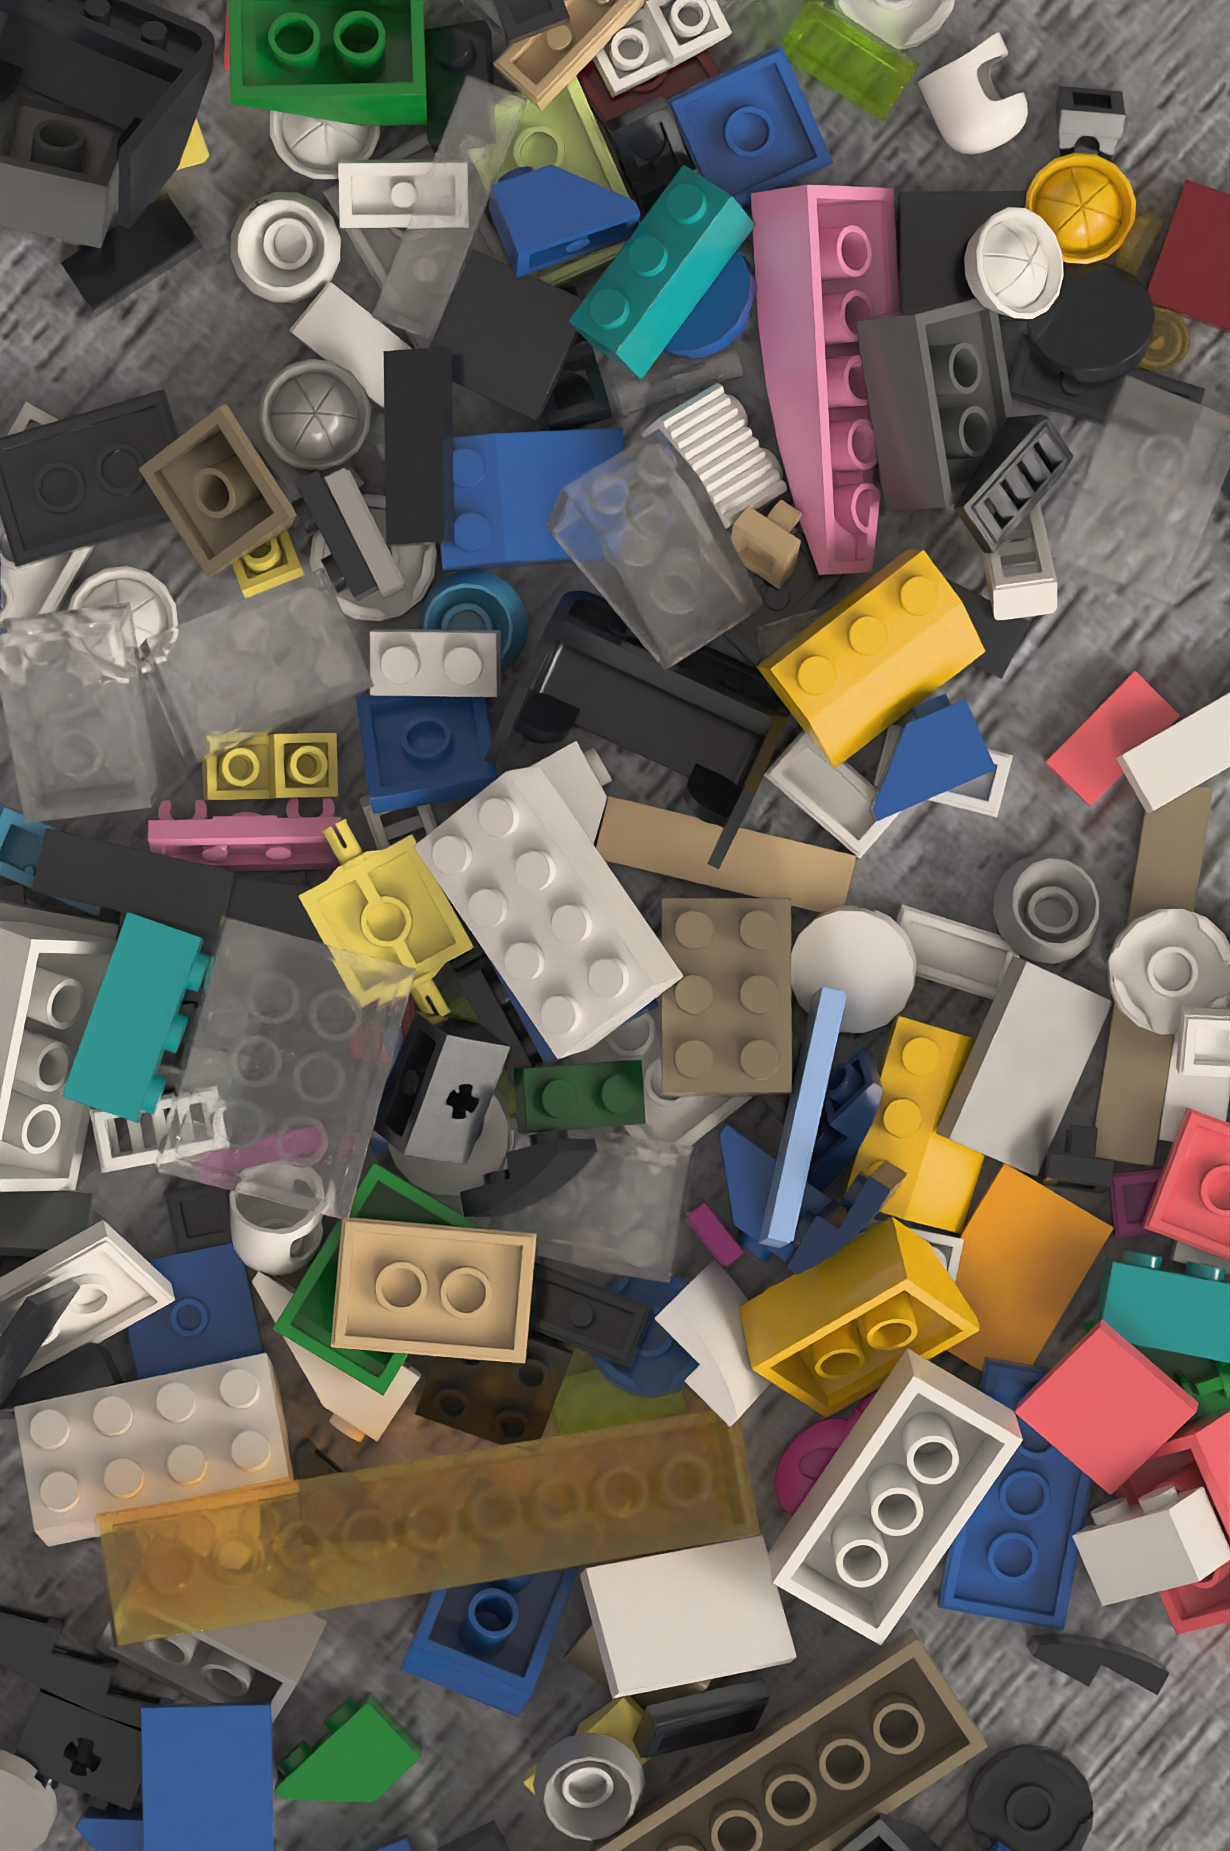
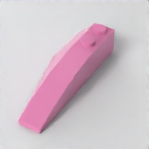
M801 185L751 193L752 221L755 224L752 231L755 281L757 283V316L765 381L779 451L795 508L802 513L800 523L819 575L872 573L881 492L872 484L874 466L878 463L873 426L869 416V401L862 359L859 354L856 321L899 310L894 188Z

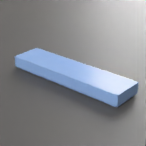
M822 986L812 995L758 1241L759 1244L782 1248L794 1240L847 997L844 995L845 991Z

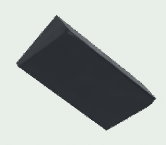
M166 192L147 206L130 229L118 224L106 233L101 248L86 245L62 261L61 265L92 312L98 317L200 249L202 245Z

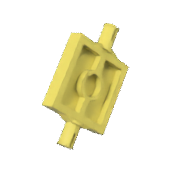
M347 819L335 824L347 845L346 848L343 847L332 826L322 831L341 866L337 867L327 881L299 895V898L359 1008L362 1009L388 994L410 991L421 1012L435 1015L426 996L430 997L440 1016L451 1012L432 978L445 963L469 951L474 946L443 889L413 847L417 844L413 834L383 850L366 851L363 853L347 823Z

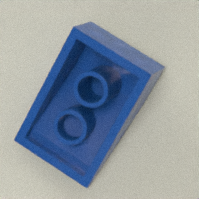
M623 428L492 433L453 437L454 543L440 544L444 573L633 556L634 544Z
M478 1477L400 1669L519 1717L534 1690L596 1524Z

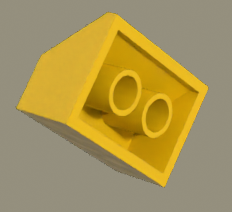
M907 549L756 667L831 767L835 769L910 711V708L915 707L982 655L985 649L962 601L924 550Z
M898 1015L892 1019L877 1068L883 1088L879 1107L864 1141L848 1164L839 1194L841 1199H843L850 1185L861 1171L870 1176L887 1160L906 1172L907 1175L895 1194L882 1208L881 1213L959 1234L962 1233L985 1154L947 1139L935 1132L976 1039Z
M894 1217L881 1224L872 1226L864 1234L847 1243L834 1255L815 1267L798 1275L794 1274L779 1284L768 1287L762 1294L738 1307L751 1369L825 1418L880 1388L907 1348L929 1360L980 1331L977 1317L931 1245Z

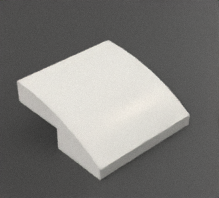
M713 1259L654 1319L700 1364L684 1381L731 1427L771 1384V1381L751 1369L738 1308L748 1302V1300L728 1273Z

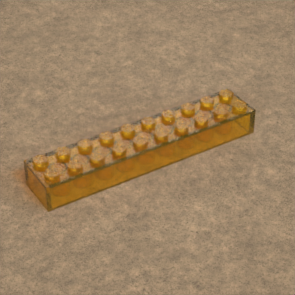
M714 1410L99 1513L93 1518L114 1648L719 1543L760 1534L740 1418L729 1427Z

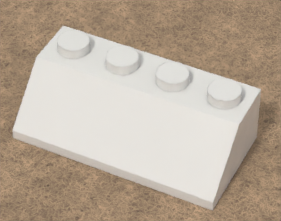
M0 921V1192L69 1191L76 1189L91 1107L61 1096L117 942L115 939L27 922Z

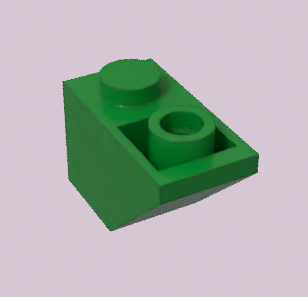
M371 1692L359 1703L350 1696L324 1720L323 1723L329 1731L312 1747L305 1740H302L277 1764L276 1767L283 1774L277 1779L274 1791L282 1800L374 1802L421 1758L422 1746Z

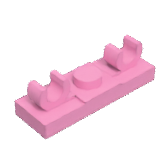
M323 797V812L319 817L304 818L300 816L298 798L289 799L286 806L287 818H277V815L262 816L254 812H240L232 816H213V819H208L204 800H196L195 814L190 820H174L170 800H163L158 810L159 820H148V844L150 852L231 871L336 870L341 865L322 831L332 826L344 847L343 837L335 825L342 821L341 817H336L335 806L331 797Z

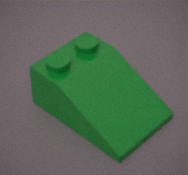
M228 0L231 104L358 126L427 125L423 0Z
M373 1161L275 1323L273 1330L384 1396L409 1354L331 1347L342 1216L472 1228L483 1227Z

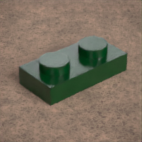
M642 1060L514 1069L518 1133L646 1124Z

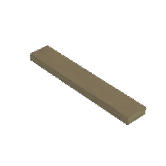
M1196 786L1150 813H1147L1143 807L1124 929L1133 919L1155 909H1185L1194 912L1213 788ZM1114 998L1093 1127L1098 1128L1095 1157L1153 1166L1174 1035H1160L1136 1026L1118 1009Z

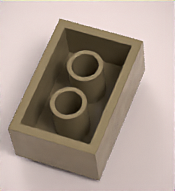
M661 898V944L683 974L680 980L661 993L662 1097L790 1096L792 1093L791 898Z

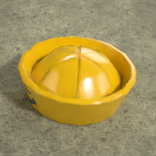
M1071 153L1053 159L1036 173L1026 193L1025 208L1042 217L1055 233L1062 252L1063 262L1089 264L1108 258L1125 243L1134 226L1136 200L1130 181L1114 163L1096 154Z

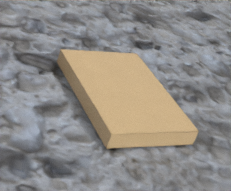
M342 1216L331 1347L525 1363L537 1234Z

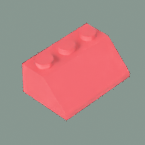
M1230 1409L1186 1422L1115 1491L1117 1498H1126L1129 1506L1139 1504L1138 1499L1143 1495L1163 1486L1173 1484L1177 1493L1203 1486L1230 1547ZM1230 1560L1199 1582L1159 1591V1595L1177 1635L1230 1622Z

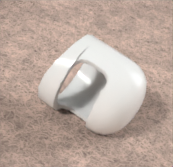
M1000 33L988 37L969 53L918 81V86L944 140L953 150L962 154L987 152L1008 142L1020 132L1027 118L1028 108L1024 92L1002 99L997 93L990 76L992 66L1008 55Z
M290 1159L245 1169L234 1180L229 1194L230 1229L234 1250L247 1266L264 1274L273 1276L285 1275L304 1268L318 1253L323 1237L321 1220L326 1208V1191L323 1177L313 1167ZM297 1179L308 1182L315 1191L317 1197L313 1207L302 1200L296 1192L295 1181Z

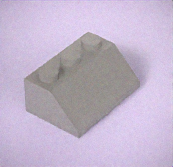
M156 1533L104 1630L96 1649L200 1703L271 1701L273 1723L298 1684L328 1621L314 1615L310 1608L302 1602L291 1598H282L256 1585L255 1581L246 1573L236 1569H226L199 1555L198 1551L190 1544L177 1539H168Z

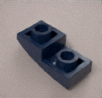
M864 1046L847 1062L837 1065L829 1074L823 1102L826 1113L819 1120L806 1180L821 1192L838 1177L864 1141L879 1107L883 1088L873 1053Z
M885 1160L870 1176L861 1171L850 1185L841 1203L833 1199L818 1214L808 1210L796 1227L794 1240L790 1242L797 1250L786 1268L798 1275L834 1255L849 1243L882 1210L895 1194L907 1173Z

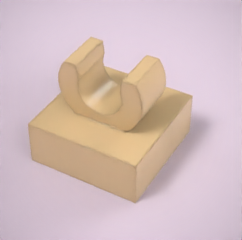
M780 500L774 506L767 518L748 506L733 524L727 555L780 589L795 569L801 540L796 538L798 529L794 526L801 519L802 513L783 500Z

